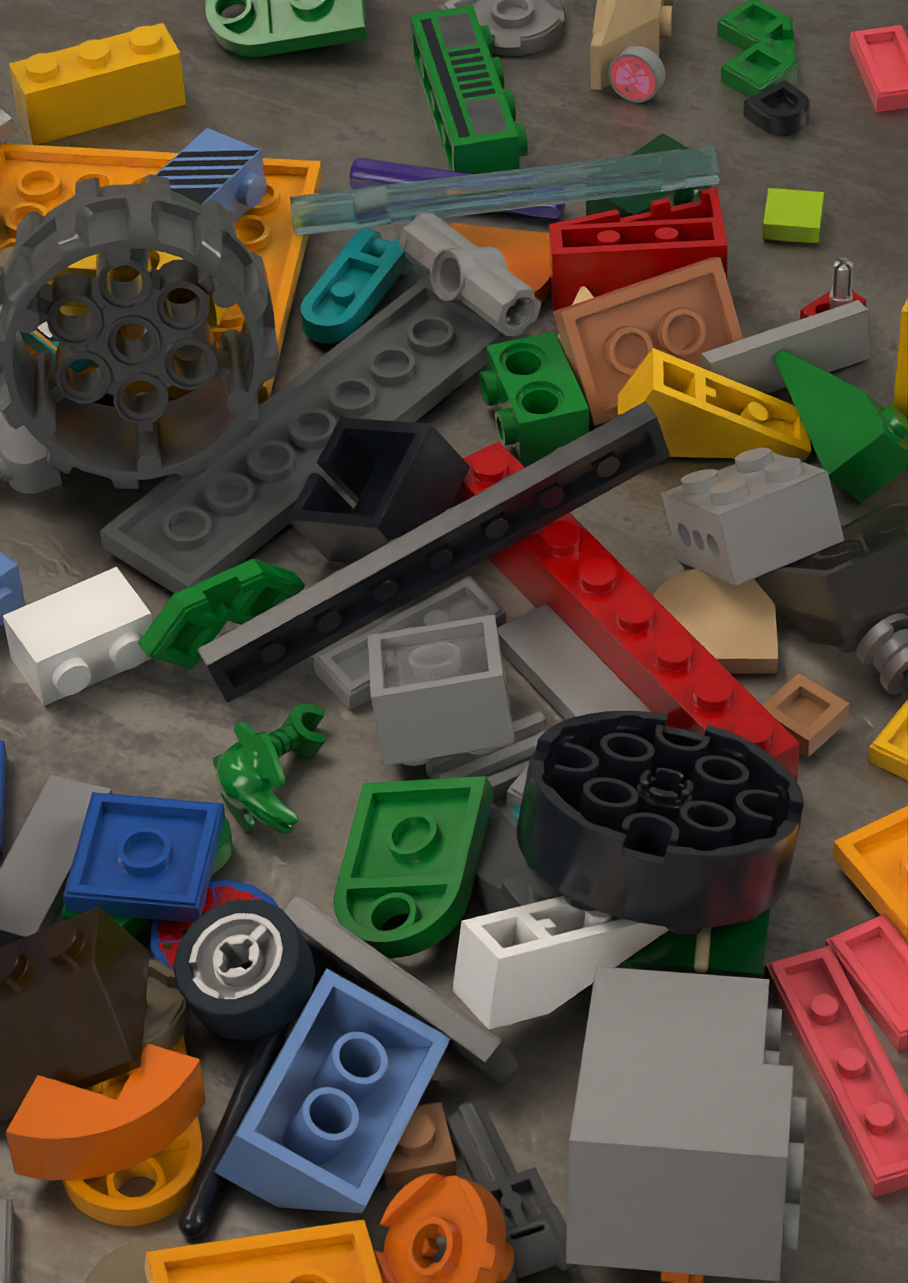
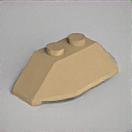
M597 0L590 43V89L602 90L611 85L608 73L609 66L615 57L626 47L633 45L643 46L653 51L659 57L661 38H671L675 0Z

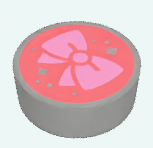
M638 45L623 49L611 62L608 72L609 80L614 90L622 98L635 103L650 100L663 86L666 76L665 68L660 58L650 49Z

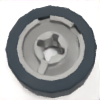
M234 900L209 910L192 923L178 944L173 965L178 991L205 1028L226 1039L253 1040L277 1032L295 1018L311 995L316 973L311 949L297 926L283 909L263 900ZM251 962V966L246 970L241 967L244 963Z

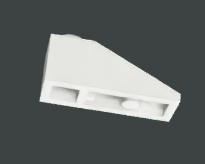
M564 896L462 920L452 991L488 1030L500 1026H509L519 1021L551 1013L594 983L596 966L617 967L667 932L668 929L664 926L626 920L598 910H580L568 904Z

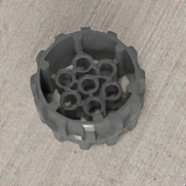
M152 174L146 175L140 184L100 187L98 178L83 180L76 183L74 197L53 208L45 216H42L37 210L29 212L17 225L15 247L5 267H0V411L8 425L14 429L25 425L28 431L46 448L47 464L67 474L70 473L73 467H76L85 472L111 478L114 487L117 489H138L139 480L153 479L175 473L185 479H190L207 471V458L217 452L230 439H245L249 437L259 422L257 395L264 382L272 379L278 373L279 353L273 305L263 259L258 254L249 252L246 246L238 239L232 213L218 201L199 204L177 192L171 191L168 178ZM147 249L165 252L183 259L172 260L163 264L157 270L151 267V259ZM97 254L96 275L90 278L85 274L74 272L60 276L54 280L52 285L47 283L57 273L71 264ZM130 266L135 268L139 275L129 282H117L108 273L115 267ZM176 288H187L197 294L192 301L186 304H175L166 298V295ZM210 292H212L213 301L218 307L229 308L237 303L244 315L241 332L233 329L223 332L220 337L221 349L216 348L214 333L205 322L210 311L208 295ZM72 301L82 302L90 308L87 314L76 318L66 316L59 309L67 302ZM39 312L47 315L49 331L59 341L56 350V361L53 356L47 353H41L33 358L20 332L31 333L39 326ZM135 323L144 326L147 332L142 337L126 339L120 336L117 330L123 325ZM187 345L197 346L204 351L200 357L189 361L181 360L174 355L176 350ZM78 359H89L99 365L95 371L86 374L74 372L69 368V365ZM137 380H145L155 386L151 392L143 391L137 395L126 389L131 382ZM171 385L181 389L193 390L187 395L168 402V388ZM108 393L113 395L115 407L94 403V401Z

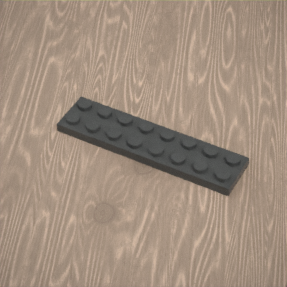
M427 277L422 278L258 406L259 422L249 437L245 439H230L217 452L207 458V471L190 479H185L177 473L171 474L100 530L102 548L173 593H177L239 565L290 524L287 517L311 473L320 474L333 488L337 486L316 462L340 417L416 422L487 364L486 345L513 340V336H505L462 301H444L440 299L433 290L431 280Z

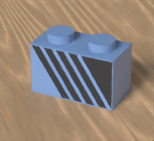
M209 128L200 133L155 174L169 179L171 191L177 192L199 204L218 201L232 213L234 223L251 207H255L266 194L262 150Z

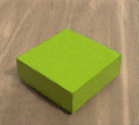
M768 188L762 239L819 243L824 192Z

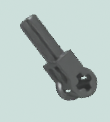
M471 1102L459 1105L458 1111L448 1117V1129L473 1182L487 1188L500 1205L506 1224V1241L512 1245L515 1254L512 1271L507 1279L501 1283H516L518 1278L554 1266H558L561 1271L574 1268L575 1264H566V1223L558 1207L553 1204L536 1167L517 1173L486 1108L474 1106Z

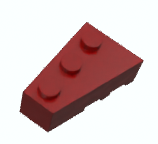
M717 186L700 190V200L670 207L668 198L650 201V212L620 218L619 211L615 209L549 224L553 311L571 306L582 286H585L593 297H597L711 257L721 258L727 279L728 244Z

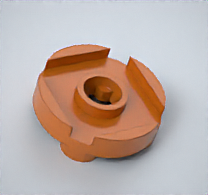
M438 1173L422 1175L409 1182L396 1194L386 1208L380 1226L389 1228L385 1238L384 1252L374 1249L383 1283H501L510 1275L515 1256L512 1245L506 1241L507 1231L502 1210L492 1193L482 1185L456 1175L444 1176ZM442 1235L447 1238L446 1250L442 1259L439 1262L433 1263L432 1260L439 1251L436 1240Z

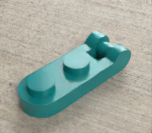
M365 227L360 228L308 292L300 305L302 329L308 338L324 344H337L346 339L363 324L400 275H407L414 265L406 259L405 251L398 246L400 238H396L391 242L382 239L380 232Z

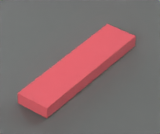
M831 946L766 963L765 979H770L769 988L779 1009H782V1015L872 1197L875 1198L908 1188V1096Z

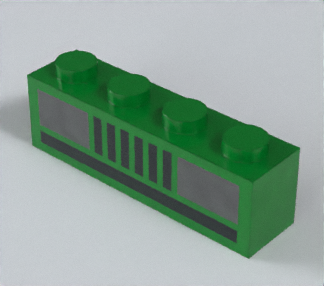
M473 5L410 15L412 58L449 171L520 180V157L528 155L526 131L523 123H514L516 122L514 97L511 89L503 90L504 73L500 57L491 58L493 57V43L489 26H480Z

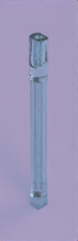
M716 146L296 195L290 196L292 224L295 236L412 222L417 214L433 213L439 218L681 190L688 187L719 184V165Z

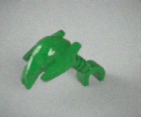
M310 703L298 704L292 709L283 725L270 734L267 732L257 733L243 721L236 724L234 732L239 741L228 748L224 754H219L213 758L221 797L231 814L246 832L255 827L252 815L266 826L282 834L291 833L293 830L292 825L299 823L298 817L275 796L272 791V785L278 788L285 784L284 773L279 761L281 756L292 751L306 758L315 757L324 744L325 735L311 732L316 729L324 717V710L317 705Z

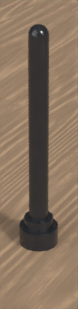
M308 945L311 949L316 970L312 994L325 970H330L331 965L328 958L321 951ZM295 1018L277 1032L255 1039L179 1218L178 1227L183 1236L195 1239L205 1233L227 1181L226 1178L214 1171L284 1045Z

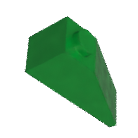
M783 349L773 355L823 469L828 471L829 479L862 503L908 468V420L894 404L890 403L884 407L864 390Z

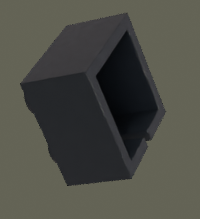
M340 417L316 463L356 503L354 509L320 474L311 473L287 520L328 561L354 563L383 547L391 540L401 537L449 509L470 466L431 423Z

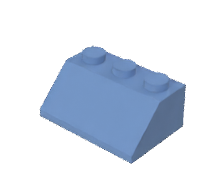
M326 969L300 1013L214 1172L278 1208L362 1213L451 1038Z

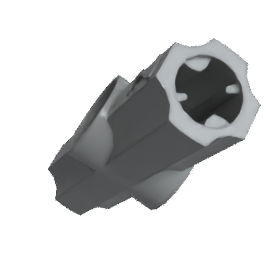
M433 213L417 214L409 225L402 228L398 246L405 251L406 259L430 277L433 290L440 299L444 301H462L505 336L522 335L526 327L537 321L542 302L535 298L534 289L507 270L505 258L497 248L492 246L477 247Z

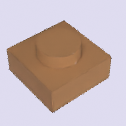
M799 672L762 704L800 743L799 753L807 758L849 720L850 703Z
M442 1102L416 1107L383 1172L386 1190L404 1187L409 1182L425 1174L438 1173L444 1176H457L456 1158Z

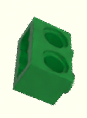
M555 331L486 345L487 370L479 372L481 394L487 407L495 405L497 410L495 411V422L501 444L503 446L511 444L517 460L524 467L551 454L557 448L567 445L589 433V407Z

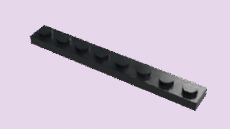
M645 401L625 413L613 417L607 423L569 444L557 448L551 454L513 475L503 478L495 485L457 506L447 509L439 516L401 537L391 540L383 547L345 568L335 571L327 578L289 599L279 602L271 609L198 648L197 650L225 700L229 702L671 457L657 416Z

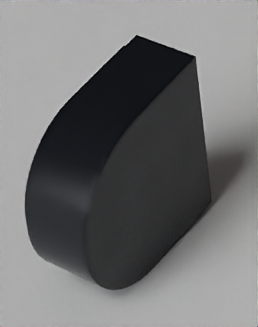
M783 80L745 100L743 116L769 134L792 135L800 132L807 126L810 102L802 91L788 81Z

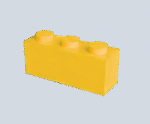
M164 23L137 27L130 32L100 40H88L77 46L51 53L35 54L28 59L9 63L17 117L32 145H40L186 105L181 54Z

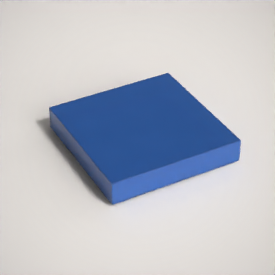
M92 792L63 895L66 911L84 913L100 907L108 915L194 923L202 917L225 823L224 804Z

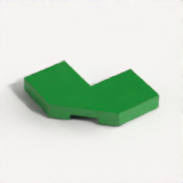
M747 0L717 20V36L744 50V52L721 66L722 83L751 98L783 80L789 83L797 80V56L794 47L792 18L759 0Z
M256 559L248 560L173 594L138 644L150 658L193 669L201 658L197 649L213 641L227 621L242 625L271 609L279 602L298 594L306 585L293 571Z

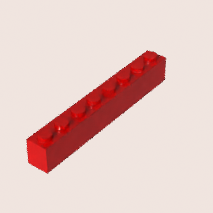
M499 441L463 458L470 468L450 508L457 506L525 467ZM571 513L564 515L488 558L535 608L547 603L651 712L668 714L666 726L705 735L707 724L729 731L752 742L772 755L786 767L797 782L800 743Z

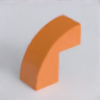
M147 1043L142 1052L141 1067L132 1070L117 1099L37 1075L6 1130L15 1174L45 1180L70 1181L90 1179L125 1170L157 1154L188 1128L206 1102L200 1059Z

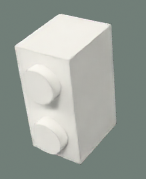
M117 567L3 615L11 660L43 706L68 695L76 694L84 688L153 659L148 657L138 644L152 624L151 612Z

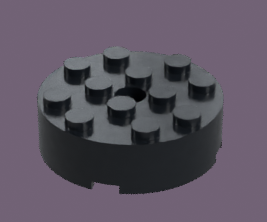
M605 711L573 717L552 726L538 738L536 751L529 760L516 827V837L527 865L551 886L565 894V900L571 906L584 911L598 910L630 921L664 926L668 930L681 935H695L706 927L751 922L759 914L773 906L784 893L801 826L804 799L801 789L792 774L776 758L762 748L736 734L707 724L705 735L666 726L668 714L645 711Z

